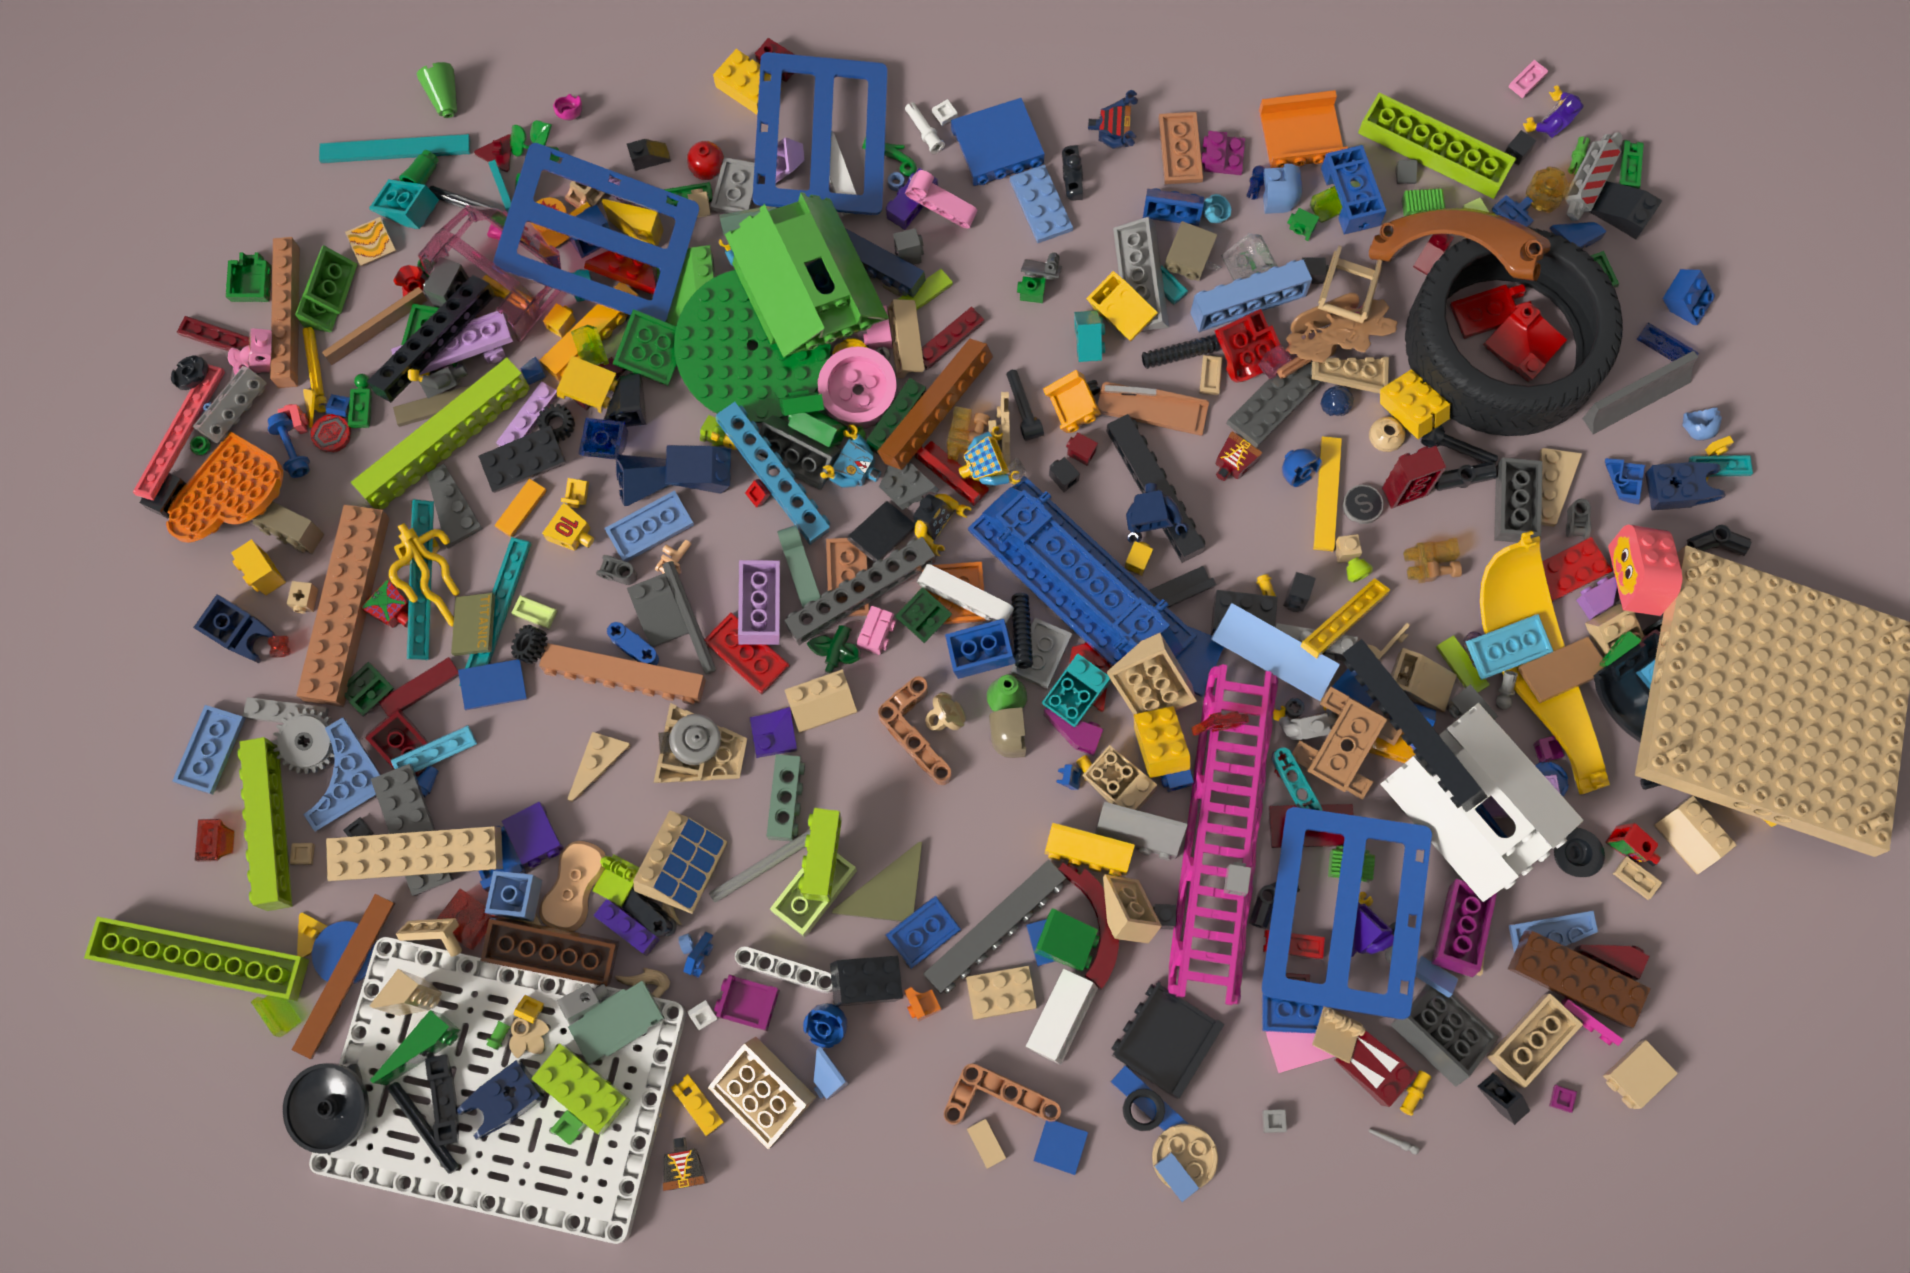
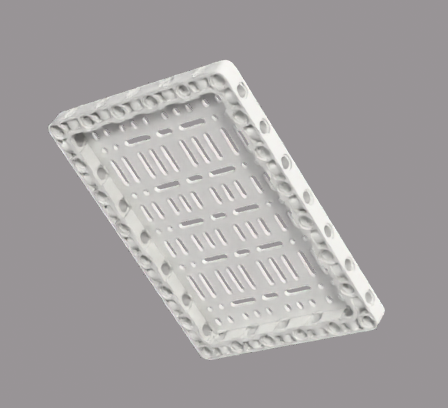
M389 937L380 938L374 946L339 1062L340 1065L345 1067L358 1064L364 1086L368 1084L373 1086L371 1092L367 1091L369 1100L368 1118L365 1127L356 1139V1146L349 1145L342 1150L326 1154L312 1152L309 1163L312 1172L318 1175L613 1244L625 1242L631 1234L686 1019L685 1008L677 1002L653 997L665 1019L650 1027L645 1036H640L610 1056L602 1057V1065H590L608 1080L615 1057H618L619 1064L613 1085L631 1099L604 1134L600 1135L591 1166L587 1165V1158L595 1132L586 1126L581 1132L583 1138L581 1140L575 1139L571 1145H568L559 1136L550 1132L551 1128L560 1119L555 1116V1112H565L568 1109L549 1095L545 1108L541 1107V1100L518 1117V1119H522L525 1122L522 1127L508 1124L488 1135L486 1141H482V1139L476 1140L473 1136L484 1121V1115L480 1109H476L477 1114L475 1116L458 1114L459 1123L471 1125L473 1130L471 1132L459 1130V1142L452 1144L465 1147L467 1151L465 1154L449 1151L454 1160L462 1165V1169L448 1174L410 1120L395 1115V1110L401 1108L390 1093L383 1115L381 1117L377 1115L386 1085L372 1083L370 1079L374 1075L370 1074V1070L372 1068L379 1070L400 1046L399 1039L406 1015H395L394 1018H388L387 1012L370 1007L369 1005L376 998V996L372 995V989L378 985L379 994L397 969L422 977L430 984L438 982L463 989L461 994L439 990L442 992L441 1000L458 1004L457 1010L438 1006L430 1009L443 1014L460 1029V1032L457 1034V1040L451 1046L448 1045L435 1054V1056L447 1054L451 1068L453 1066L457 1068L454 1086L458 1107L468 1098L461 1094L463 1089L476 1091L481 1085L506 1068L503 1067L502 1063L510 1035L512 1034L511 1025L516 1018H519L514 1015V1010L524 995L544 1003V1007L553 1008L555 1013L553 1015L540 1013L536 1020H542L551 1026L549 1032L542 1036L545 1043L544 1052L542 1054H534L526 1050L520 1058H516L511 1052L507 1066L515 1060L528 1059L539 1062L541 1067L558 1044L566 1045L574 1053L583 1055L568 1028L569 1024L559 1008L557 1000L586 984H589L592 989L599 985L480 961L481 958L461 953L451 957L447 950L399 941ZM388 944H391L392 950L388 954H385V947ZM428 953H432V960L429 963H425V956ZM472 962L473 969L467 973L465 966L467 963ZM513 971V980L507 982L506 974ZM554 980V989L548 991L546 988L547 983ZM606 987V989L609 992V995L600 999L599 1003L606 1000L615 993L619 992L621 989ZM477 991L478 996L474 998L472 994ZM496 995L508 998L509 1002L506 1005L489 1001L488 997ZM588 998L582 1000L585 1003L590 1001ZM470 1007L474 1009L471 1014L468 1013ZM672 1008L679 1009V1015L675 1019H671L669 1016ZM429 1011L412 1014L406 1037ZM485 1011L503 1014L504 1019L500 1022L510 1026L501 1044L503 1046L499 1047L498 1050L487 1046V1040L478 1038L479 1032L492 1034L499 1021L484 1017ZM468 1023L469 1028L460 1056H456L463 1025ZM522 1024L519 1027V1031L524 1032L526 1026ZM365 1027L367 1032L365 1037L361 1039L359 1032ZM385 1027L390 1029V1033L387 1035L382 1033V1029ZM566 1028V1034L562 1035L561 1030ZM378 1044H385V1049L383 1051L378 1050ZM641 1045L642 1051H634V1046ZM475 1048L492 1051L494 1055L492 1058L474 1055L473 1050ZM666 1050L668 1058L666 1061L660 1062L658 1055L661 1051ZM424 1061L390 1084L398 1082L406 1093L431 1099L429 1105L413 1103L420 1113L426 1116V1121L433 1129L435 1119L431 1088L409 1084L404 1081L406 1076L427 1080ZM474 1064L487 1067L489 1072L488 1074L472 1072L469 1070V1065ZM634 1066L637 1068V1072L634 1074L629 1073L628 1068ZM526 1067L532 1077L538 1071V1069ZM626 1082L633 1085L631 1090L624 1088ZM539 1086V1088L544 1094L545 1090ZM516 1088L510 1089V1096H515L514 1091H516ZM651 1093H655L657 1096V1101L654 1105H649L647 1102V1098ZM541 1118L542 1124L534 1152L531 1153L529 1146L536 1120ZM614 1124H620L622 1126L621 1131H614ZM374 1127L378 1128V1132L376 1134L373 1133ZM392 1130L418 1136L420 1141L419 1143H412L391 1138L388 1136V1132ZM507 1133L519 1136L520 1141L513 1143L501 1140L499 1135ZM642 1136L646 1140V1145L644 1148L638 1149L636 1141ZM611 1140L617 1142L618 1145L616 1148H611L609 1146V1142ZM370 1143L373 1144L372 1150L368 1149V1145ZM550 1143L576 1149L578 1155L574 1157L548 1151L546 1145ZM390 1147L415 1154V1158L409 1160L388 1155L383 1152V1149ZM479 1151H482L483 1156L481 1158L477 1157V1153ZM495 1155L509 1157L514 1160L513 1165L498 1163L493 1160V1157ZM325 1157L327 1159V1166L322 1169L320 1162ZM426 1157L431 1159L428 1164L425 1162ZM606 1157H611L613 1159V1163L611 1165H608L604 1162V1159ZM526 1162L530 1163L529 1169L524 1167ZM541 1166H548L569 1171L572 1173V1178L567 1179L542 1173L540 1168ZM365 1167L369 1169V1175L366 1179L362 1177V1170ZM474 1168L478 1169V1173L476 1175H474L472 1172ZM491 1171L506 1174L509 1176V1181L504 1182L491 1179L488 1175ZM585 1175L588 1177L587 1182L582 1181V1178ZM406 1177H409L411 1185L406 1189L403 1181ZM521 1179H525L526 1181L525 1185L523 1186L520 1185ZM601 1179L606 1180V1181H607V1186H606V1187L600 1186V1185L598 1184V1183H599V1180H601ZM628 1181L634 1183V1190L630 1194L625 1191V1184ZM540 1182L562 1187L568 1190V1194L564 1196L536 1189L535 1186L536 1183ZM450 1186L453 1189V1195L448 1199L445 1196V1190ZM580 1192L584 1194L582 1199L578 1198ZM490 1196L495 1198L493 1208L487 1206V1200ZM596 1196L603 1198L601 1204L594 1202ZM532 1206H535L538 1210L535 1218L529 1216V1209ZM575 1215L580 1218V1225L576 1229L571 1225V1219ZM617 1225L623 1229V1234L620 1238H616L613 1234V1230Z

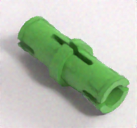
M1584 136L1578 138L1576 149L1572 152V161L1568 168L1570 174L1576 168L1574 175H1576L1587 154L1586 151L1590 144L1588 137H1586L1584 144Z

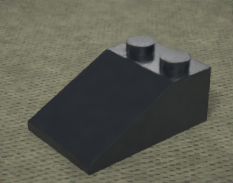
M1606 181L1592 210L1588 212L1636 240L1663 200L1645 190Z

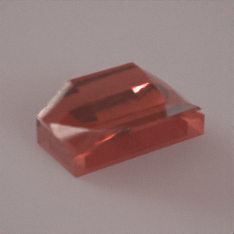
M198 819L194 861H218L221 857L233 853L234 830L225 826L220 819Z

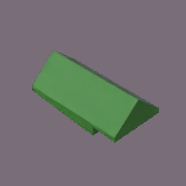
M324 245L320 249L295 315L304 328L312 327L314 330L332 332L336 317L341 313L357 263Z

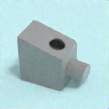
M603 983L594 989L589 984H586L557 1001L570 1026L583 1018L584 1014L600 1005L599 1000L609 995V992ZM585 998L590 999V1001L586 1003L582 1002V1000Z

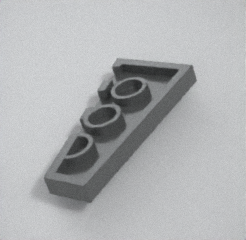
M445 464L428 472L427 477L440 527L450 539V543L445 545L448 549L482 530V527Z

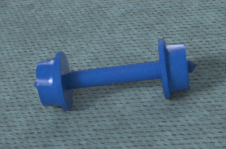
M276 413L270 416L267 421L269 425L267 430L272 435L281 436L290 458L283 464V469L292 478L305 476L310 471V460L306 456H297L288 434V431L294 427L292 419H289L286 413Z

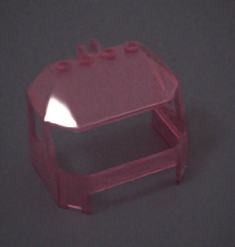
M466 205L463 210L431 238L418 254V257L425 272L430 275L434 264L438 262L439 258L449 257L448 252L453 248L510 290L496 310L500 314L504 312L509 317L507 321L513 328L516 340L520 342L561 291L555 289L541 308H539L538 304L553 288L545 286L534 297L519 281L460 239L473 222L476 223L482 220L489 221L499 230L503 231L508 212L505 210L502 212L497 208ZM468 215L467 221L456 234L451 233L450 231ZM524 226L519 244L544 264L562 270L560 252L552 245L547 246L539 235H532L528 232L529 229Z

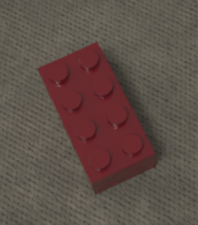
M1425 446L1419 449L1417 453L1412 455L1406 453L1398 458L1397 463L1382 487L1391 509L1428 496L1446 469L1437 446L1431 448Z

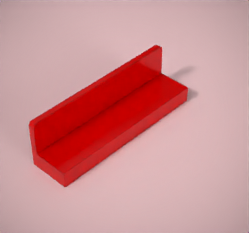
M930 441L924 448L921 446L915 453L917 460L973 506L989 491V488L980 481L969 477L964 479L959 472V468L962 465L933 441Z

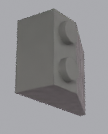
M665 573L627 588L650 646L656 647L689 634Z

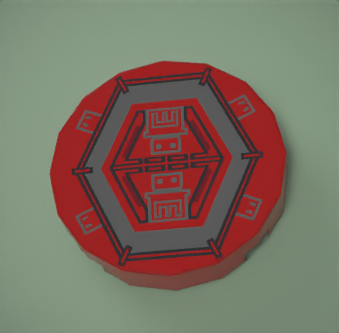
M333 414L325 415L313 424L311 440L323 452H338L349 443L351 428L342 417Z

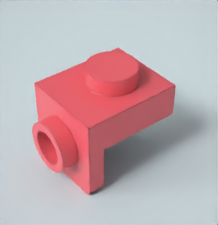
M289 404L278 409V413H286L289 419H292L294 428L300 434L308 432L306 426L309 424L308 418L297 404Z

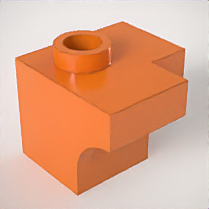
M912 987L904 990L910 1006L907 1008L912 1019L916 1017L919 1022L941 1011L932 989L925 993H918Z

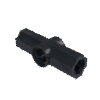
M1492 461L1472 466L1463 465L1458 469L1444 471L1434 487L1437 491L1456 487L1466 488L1470 484L1496 479L1497 470ZM1461 474L1467 475L1469 479H1464Z

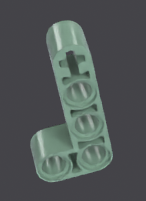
M794 525L779 530L777 533L802 608L804 609L808 602L817 601L821 597L797 526Z

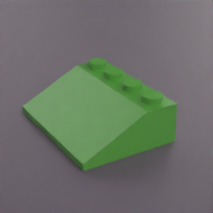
M710 245L687 249L665 321L666 323L677 326L680 314L690 297L702 285L715 277L713 254ZM656 267L657 278H659L660 269Z

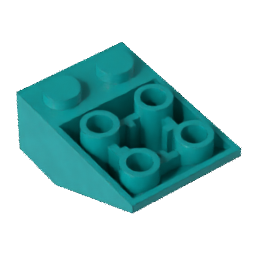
M1077 653L1042 701V704L1075 728L1110 684L1111 679L1106 673Z

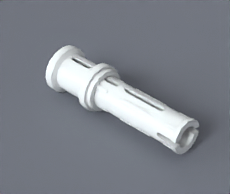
M911 102L912 108L908 104L905 107V111L921 132V138L930 147V152L932 154L940 152L945 146L944 141L939 139L936 129L930 127L916 104Z

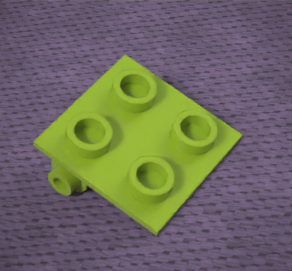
M614 854L612 857L604 856L601 858L600 863L605 869L592 891L622 907L634 886L633 880L639 867Z

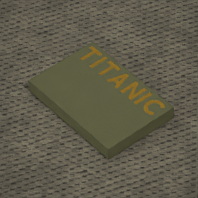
M493 593L456 597L452 655L459 656L491 652L495 595Z

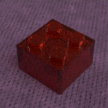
M460 888L437 919L456 918L459 926L453 931V934L460 943L474 950L486 934L489 919L495 915L485 913L486 906Z

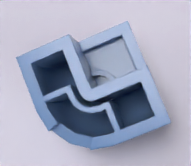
M1284 164L1283 168H1265L1263 172L1265 214L1291 211L1292 208L1298 205L1302 197L1300 168L1293 164Z

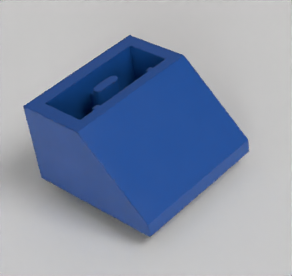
M1680 269L1662 299L1671 313L1693 325H1698L1714 300L1715 294L1701 270Z

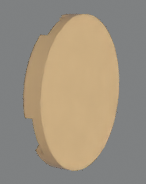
M1177 1124L1167 1128L1158 1136L1152 1150L1153 1167L1167 1154L1172 1152L1199 1188L1203 1187L1213 1178L1218 1165V1152L1213 1140L1204 1130L1191 1124ZM1154 1167V1170L1159 1179L1166 1186L1171 1188L1168 1185V1183L1164 1180V1178L1161 1176V1174L1158 1172V1170Z

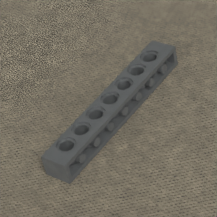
M923 537L919 539L914 538L907 543L906 547L901 550H894L888 558L884 560L879 559L873 564V567L868 570L863 569L859 571L855 578L850 581L845 580L841 582L838 588L833 591H826L822 594V598L817 601L808 602L804 609L799 612L794 611L790 613L787 619L784 620L786 627L797 644L801 645L921 572L927 564H934L936 562L935 555ZM909 555H913L916 557V559L914 561H908L906 560V557ZM893 565L899 567V569L895 572L889 570V568ZM874 576L882 577L879 582L872 581V578ZM858 586H862L865 588L864 591L860 593L855 592L854 590ZM843 596L848 598L844 603L837 601L838 598ZM823 607L830 608V611L826 614L820 612ZM807 617L813 619L810 624H804L803 620Z

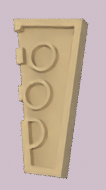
M1366 357L1365 359L1348 358L1347 360L1327 358L1323 363L1313 361L1311 379L1380 394V389L1388 384L1389 357H1382L1381 359H1374V357Z
M1547 448L1540 450L1539 461H1542L1541 525L1556 526L1582 453Z

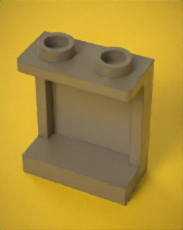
M1181 221L1167 255L1164 268L1171 273H1178L1190 280L1199 281L1218 234Z

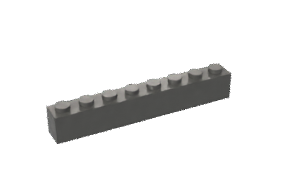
M1047 860L923 974L940 994L943 992L948 994L955 988V981L960 977L962 979L966 978L972 972L970 968L975 963L980 965L988 957L986 953L990 949L995 951L1003 943L1001 939L1007 934L1009 936L1013 935L1019 929L1017 925L1022 920L1027 922L1034 915L1033 910L1037 906L1042 908L1050 900L1048 898L1049 895L1053 892L1057 894L1065 887L1066 877L1050 860Z

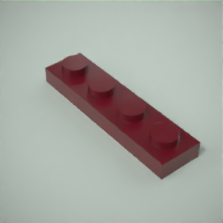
M972 306L922 347L923 363L927 370L984 323V318Z

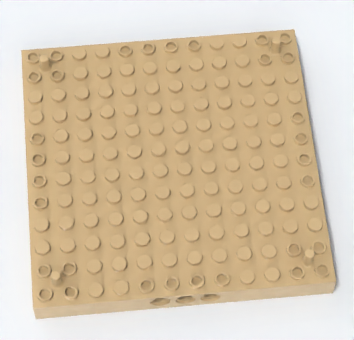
M1689 546L1683 547L1677 552L1682 570V586L1678 596L1663 614L1635 776L1873 857L1890 851L1910 689V622Z

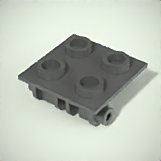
M1052 252L1049 254L1046 263L1025 259L1021 272H1025L1028 276L1043 275L1044 278L1051 280L1059 278L1062 266L1059 265L1060 257L1056 252Z

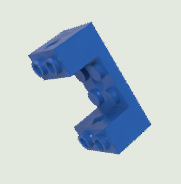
M1363 145L1326 153L1321 171L1326 185L1334 184L1342 205L1338 219L1344 235L1380 226L1385 216L1386 208ZM1357 181L1360 183V186L1353 187L1350 182Z

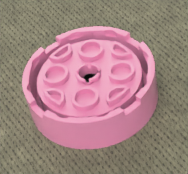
M850 347L838 351L823 365L818 378V392L822 394L824 409L830 418L846 426L854 425L856 427L862 426L863 429L869 428L880 421L896 398V376L891 364L880 353L865 347ZM861 385L864 388L863 393L859 395L854 394V387Z

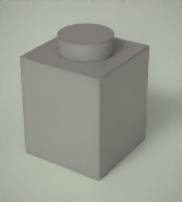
M1233 862V865L1229 864L1226 871L1223 893L1246 896L1248 894L1251 868L1246 867V864L1241 862Z

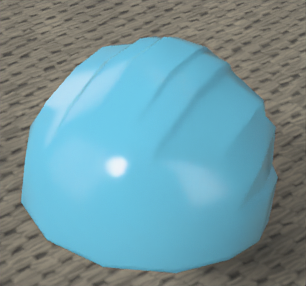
M1213 194L1205 199L1202 213L1210 223H1221L1230 217L1232 209L1225 197Z

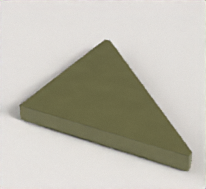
M922 842L915 844L832 910V914L900 922L911 915L915 909Z

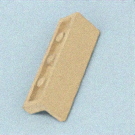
M893 299L887 310L896 378L904 379L908 372L924 371L917 311L914 300Z

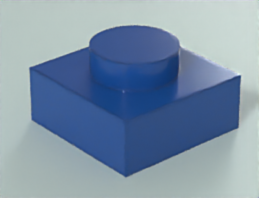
M331 394L326 406V413L346 417L349 410L350 397Z

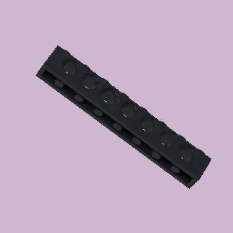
M474 275L465 281L367 381L373 392L391 403L412 382L408 378V370H419L420 374L495 297L490 284Z

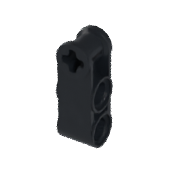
M634 887L632 888L622 908L631 914L637 922L652 932V934L656 936L673 935L677 929L676 921L663 911L657 903L649 899L648 896L635 892Z

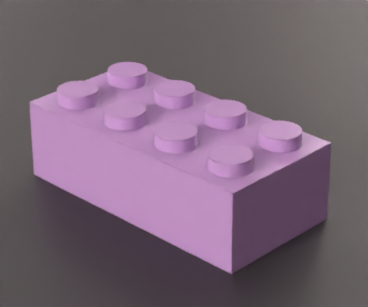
M739 560L738 642L739 644L779 645L780 561Z

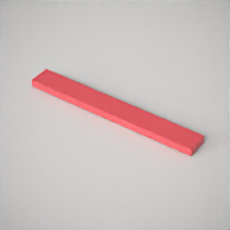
M208 364L209 369L205 379L190 390L133 490L136 496L154 501L192 433L193 425L201 417L204 411L203 406L209 402L225 374L223 368Z

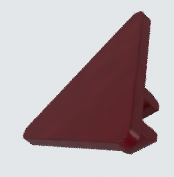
M511 134L493 140V142L475 150V155L487 162L495 160L499 169L508 172L511 157Z

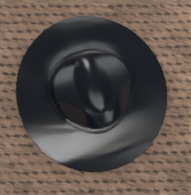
M1576 827L1566 837L1567 841L1558 849L1554 848V858L1559 868L1566 874L1574 877L1593 876L1601 870L1604 864L1605 851L1602 843L1594 834L1582 828Z

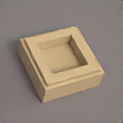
M292 843L290 864L313 865L315 844Z

